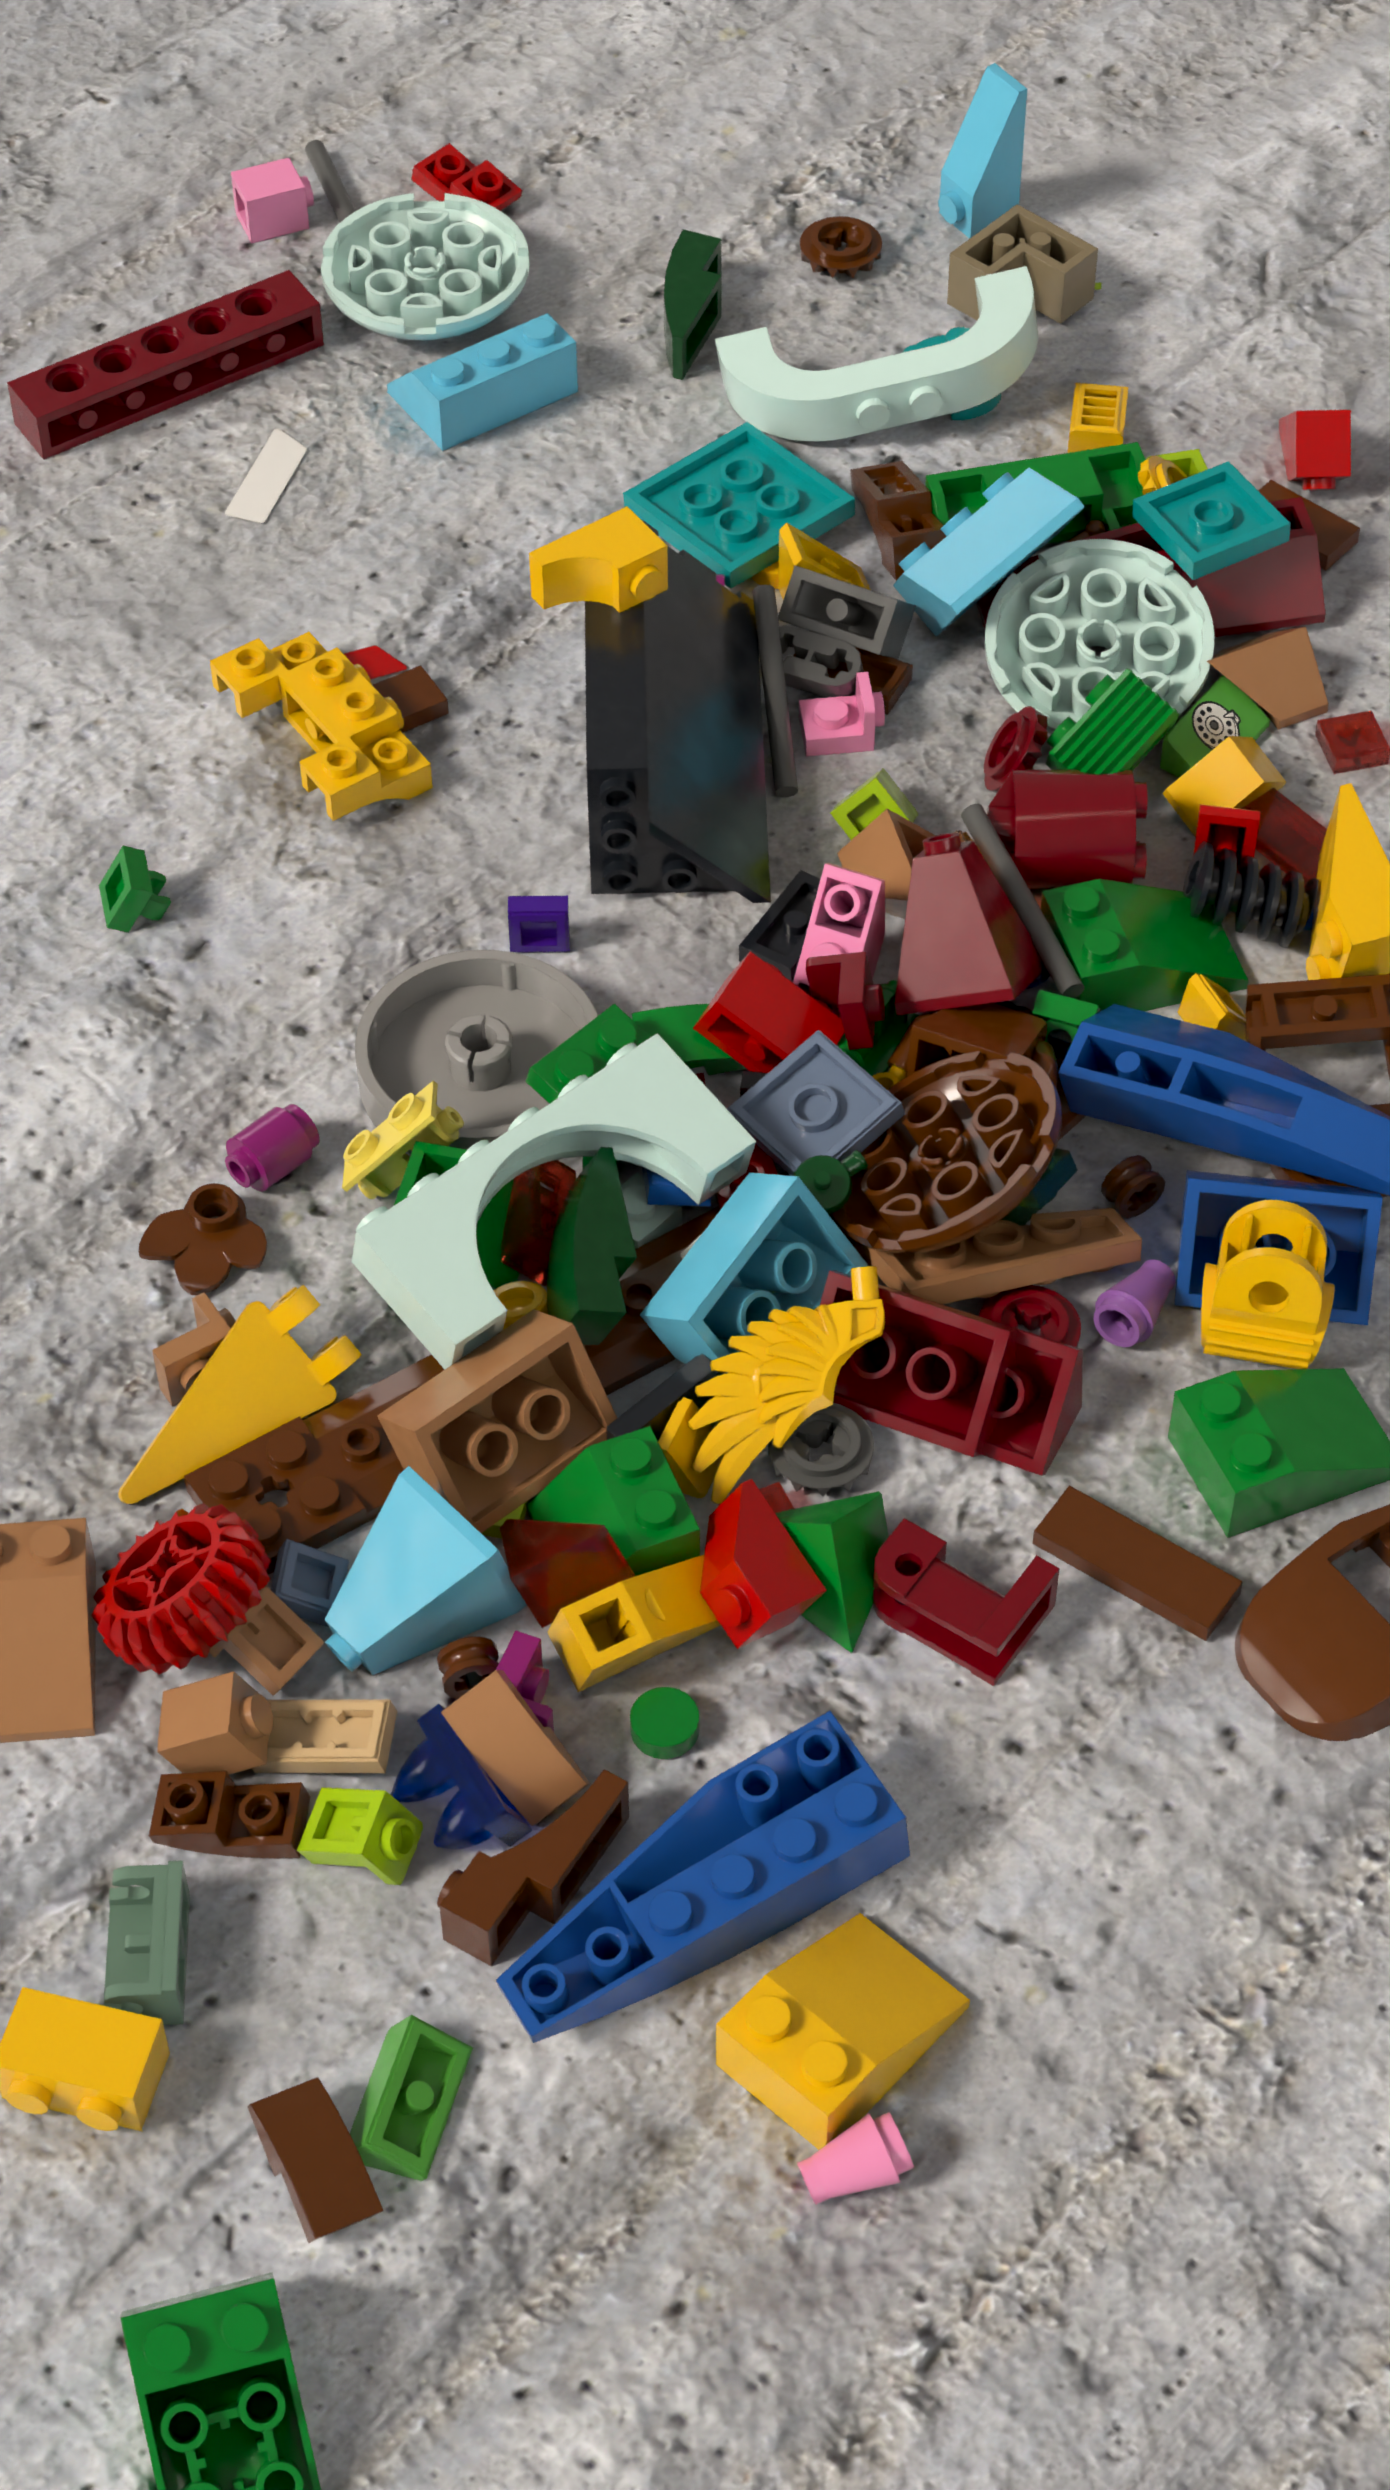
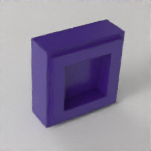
M568 895L508 896L510 952H570Z

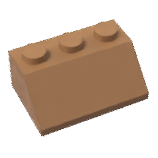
M535 1309L377 1415L403 1469L405 1470L410 1466L480 1533L541 1492L587 1446L607 1440L606 1428L617 1419L574 1324Z

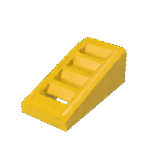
M1075 382L1068 453L1123 444L1128 387Z

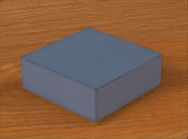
M286 1539L278 1550L270 1590L298 1617L329 1627L325 1618L346 1579L349 1560Z

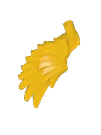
M876 1266L851 1268L853 1301L829 1305L823 1304L817 1306L814 1310L801 1306H792L787 1311L773 1309L768 1316V1319L772 1322L751 1321L748 1324L747 1332L754 1336L730 1337L728 1341L729 1347L740 1352L711 1360L710 1367L712 1371L724 1372L726 1374L716 1376L695 1387L697 1397L712 1398L687 1423L690 1429L696 1430L719 1421L700 1446L691 1467L694 1472L702 1473L722 1456L713 1480L711 1501L714 1504H721L742 1474L771 1440L775 1448H782L802 1422L813 1413L833 1405L836 1380L841 1367L857 1349L883 1335L885 1310L882 1299H879Z

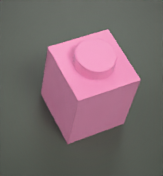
M289 157L231 172L235 213L251 244L310 229L307 207L314 205L312 188L306 175L299 176Z

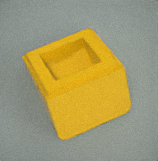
M683 1397L681 1401H678L658 1443L682 1493L695 1498H703L707 1495L714 1480L722 1456L702 1473L694 1472L691 1468L700 1446L713 1427L708 1424L696 1430L690 1429L687 1422L697 1413L699 1408L693 1400Z

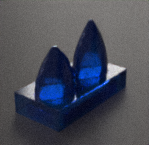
M437 1704L417 1720L426 1738L410 1753L400 1768L391 1795L398 1802H416L441 1795L458 1786V1792L448 1801L439 1818L434 1837L435 1846L446 1849H463L479 1845L496 1836L511 1847L532 1831L531 1827L455 1733L441 1713L445 1708Z

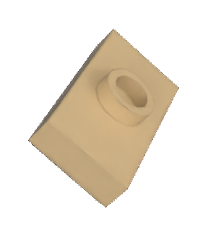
M390 1699L267 1700L271 1703L274 1721L268 1740L267 1764L252 1768L254 1773H386L397 1710Z

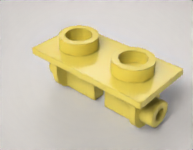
M434 1080L416 1095L409 1093L403 1096L393 1106L388 1118L373 1131L363 1130L351 1140L343 1155L345 1162L342 1189L347 1192L354 1185L358 1184L360 1191L369 1199H375L377 1196L387 1197L401 1185L410 1159L406 1152L413 1150L415 1141L449 1146L459 1138V1129L464 1126L463 1119L454 1108L447 1106L442 1110L437 1106L438 1084Z

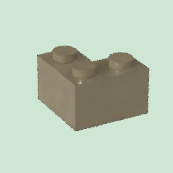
M1016 204L950 253L947 304L978 320L979 310L975 278L1027 266L1032 280L1036 310L1061 324L1094 299L1098 248Z

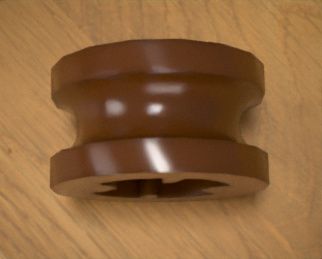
M1131 1156L1121 1161L1112 1168L1102 1183L1101 1192L1108 1201L1115 1203V1209L1121 1217L1132 1218L1144 1213L1158 1201L1165 1189V1180L1159 1172L1151 1171L1152 1166L1144 1156Z
M471 1636L453 1641L442 1648L437 1656L439 1671L444 1674L442 1677L444 1692L449 1697L459 1699L493 1673L499 1664L497 1662L499 1658L497 1645L491 1639Z

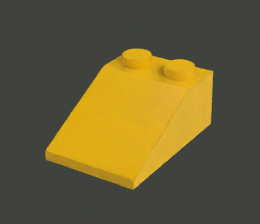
M1352 783L1340 785L1319 854L1317 871L1319 884L1313 910L1309 957L1306 959L1308 980L1390 974V863Z
M859 1913L767 1973L716 2024V2065L820 2150L863 2118L969 2008L970 1999L863 1914Z

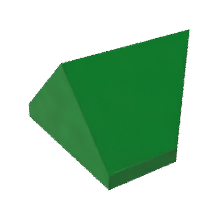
M879 1491L775 1513L827 1590L801 1616L851 1654L873 1605L875 1557L880 1547L889 1537L883 1498Z

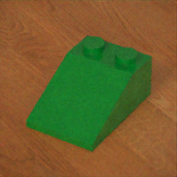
M1096 879L1042 891L1041 911L1084 985V991L1074 999L1099 1005L1102 1010L1117 1004L1141 1011H1149L1180 1004L1187 983L1195 973L1204 975L1228 990L1229 993L1247 989L1249 980L1222 925L1218 926L1212 923L1213 906L1207 904L1198 918L1191 917V899L1183 896V891L1104 879Z
M1344 1368L1237 1370L1177 1390L1174 1393L1168 1439L1227 1538L1390 1480V1440Z

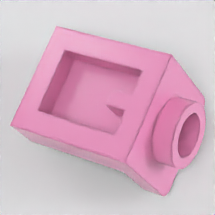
M868 672L856 673L855 695L799 700L798 717L806 757L874 751L875 727L884 726L885 711L882 692H872Z

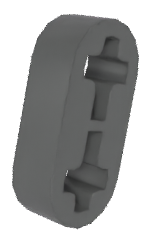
M779 626L782 654L786 652L788 647H794L796 657L787 656L783 661L786 686L823 697L855 694L856 673L864 672L860 653L853 645L797 627ZM840 662L847 664L848 672L840 671L836 678H829L827 668L836 669Z

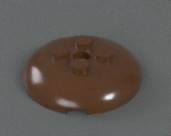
M977 1051L935 1062L902 1079L889 1088L888 1091L902 1103L905 1114L861 1152L868 1167L851 1177L852 1192L850 1198L841 1209L832 1213V1216L841 1229L853 1240L868 1248L889 1253H921L942 1249L965 1241L991 1227L1016 1208L1038 1184L1049 1166L1059 1142L1062 1129L1061 1102L1058 1091L1048 1074L1039 1064L1020 1054L1010 1052L1006 1059L986 1060L982 1053Z

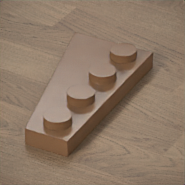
M1113 1208L1032 1214L1030 1225L1019 1226L1011 1221L999 1220L983 1232L965 1241L929 1252H882L868 1248L855 1241V1249L869 1266L877 1267V1275L887 1287L943 1305L975 1297H993L1001 1291L1033 1284H1051L1060 1278L1091 1271L1105 1272L1118 1265L1141 1261L1142 1238Z

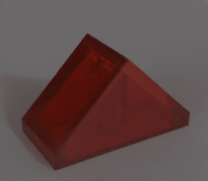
M506 1519L500 1527L510 1579L542 1628L553 1623L561 1608L635 1576L604 1525Z

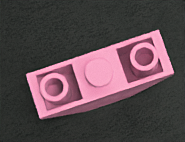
M825 863L793 981L795 985L811 997L805 971L806 960L810 957L866 952L873 979L885 936V880L831 863ZM839 1009L832 1010L834 1014L841 1018Z

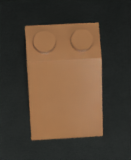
M86 1518L0 1524V1743L95 1736L96 1621L91 1615L96 1607V1601L93 1598L96 1593V1560Z

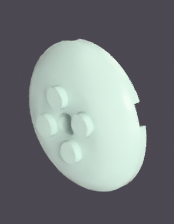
M414 193L403 194L364 206L346 217L334 228L323 246L321 277L324 288L334 305L344 315L359 325L376 333L398 339H445L481 328L504 313L516 301L524 288L529 274L527 241L519 227L507 215L479 200L445 193V201H415Z
M1087 539L1068 542L1039 553V560L1024 568L1017 575L1013 572L998 590L991 604L985 627L986 660L995 685L1016 712L1028 706L1034 707L1047 716L1048 727L1046 730L1050 734L1069 716L1077 723L1091 708L1085 699L1093 688L1107 674L1116 681L1126 669L1132 670L1135 676L1141 678L1144 684L1150 686L1153 692L1158 693L1161 699L1167 701L1170 707L1176 709L1180 715L1201 691L1211 668L1207 661L1213 658L1214 627L1209 607L1198 587L1192 588L1173 569L1174 563L1153 550L1137 544L1111 539ZM1101 646L1108 650L1101 652V656H1095V651L1089 648Z

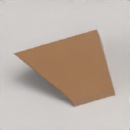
M1306 627L1271 632L1222 649L1212 659L1207 661L1252 698L1278 730L1328 711L1329 703Z

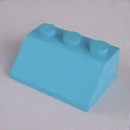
M547 313L411 371L388 383L387 392L433 442L444 451L577 393L576 341Z
M1031 468L1026 469L1016 479L1009 472H1006L982 493L988 500L984 506L974 514L967 507L963 508L941 528L942 532L947 536L932 549L923 542L899 563L905 572L893 586L907 603L916 605V614L937 637L1059 534L1085 507L1076 496Z
M749 1172L640 1316L673 1356L685 1365L701 1354L705 1355L709 1360H714L740 1352L729 1347L728 1341L730 1337L754 1336L747 1332L748 1324L751 1321L772 1322L768 1319V1316L773 1309L787 1311L792 1306H801L814 1310L820 1305L830 1270L851 1275V1268L866 1267L868 1264L799 1176ZM718 1372V1376L726 1374L724 1372Z

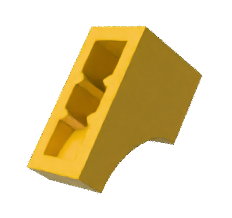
M628 506L529 552L531 597L544 610L569 602L591 601L613 606L621 613L668 590L667 545Z

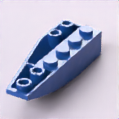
M1113 1004L1081 1022L1058 1072L1070 1112L1390 1196L1389 1115L1229 1032Z
M828 1711L710 1779L496 1979L497 1986L533 2043L604 2017L669 1989L733 1958L796 1924L910 1856L906 1816L831 1711Z

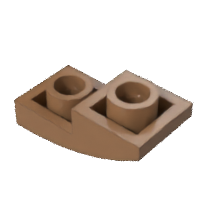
M495 1670L441 1712L484 1771L532 1826L537 1825L590 1785V1782L551 1727L542 1726L503 1670Z

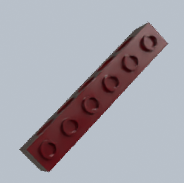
M290 270L284 271L7 382L14 424L43 460L324 346L320 303Z

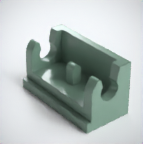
M183 1860L168 1861L167 1865H133L117 1868L113 1871L112 1885L119 1887L109 1889L110 1910L104 2003L102 2005L162 2019L163 2025L184 2024L190 1892Z

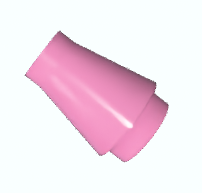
M889 2112L875 2119H872L868 2113L811 2157L797 2163L815 2205L831 2198L900 2183L898 2175L914 2168L903 2138Z

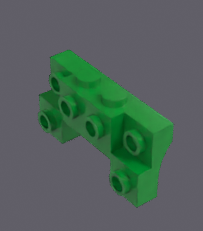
M1134 442L926 475L925 486L931 492L932 513L944 526L963 508L967 507L974 514L984 506L988 500L982 493L1006 472H1009L1016 479L1026 469L1031 468L1076 496L1085 506L1059 534L1048 542L1054 543L1073 538L1085 530V526L1089 521L1095 519L1104 523L1106 532L1138 523L1133 518V499L1143 496V486L1138 481V472L1141 470L1140 464L1146 459L1139 443Z

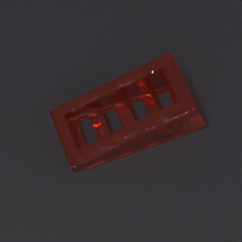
M559 1160L540 1164L514 1178L502 1239V1263L542 1286H547V1267L551 1239L561 1206L576 1179V1170ZM540 1182L550 1187L554 1191L552 1192L549 1189L543 1187L542 1185H540Z

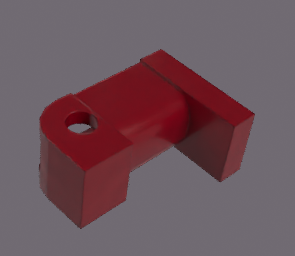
M904 1518L880 1547L875 1557L873 1608L877 1616L898 1632L909 1635L971 1671V1674L994 1686L1054 1608L1060 1568L1036 1555L1004 1596L946 1563L947 1542ZM895 1599L898 1600V1601H900L901 1603H903V1604H905V1605L899 1604L897 1601H895Z

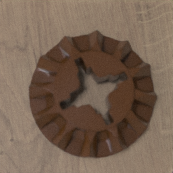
M845 216L824 218L812 223L803 231L800 238L801 260L811 263L813 272L829 271L832 278L838 273H846L851 278H854L857 270L871 271L874 261L881 259L882 239L879 232L863 220ZM843 242L846 243L844 251H837Z

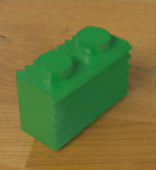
M1126 669L1116 681L1107 674L1086 697L1085 701L1091 708L1076 723L1070 716L1067 717L1048 738L1046 743L1052 750L1049 752L1045 764L1051 770H1079L1083 773L1097 775L1120 773L1125 770L1133 771L1173 728L1179 713L1176 709L1170 707L1167 701L1161 699L1158 693L1153 692L1150 686L1144 684L1141 678L1135 676L1132 670Z

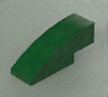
M685 229L682 230L672 249L664 284L666 356L672 377L680 380L684 379L722 317L721 239Z
M600 1147L573 1182L561 1206L555 1225L547 1267L548 1315L573 1323L584 1345H600L626 1314L619 1279L637 1258L612 1147Z

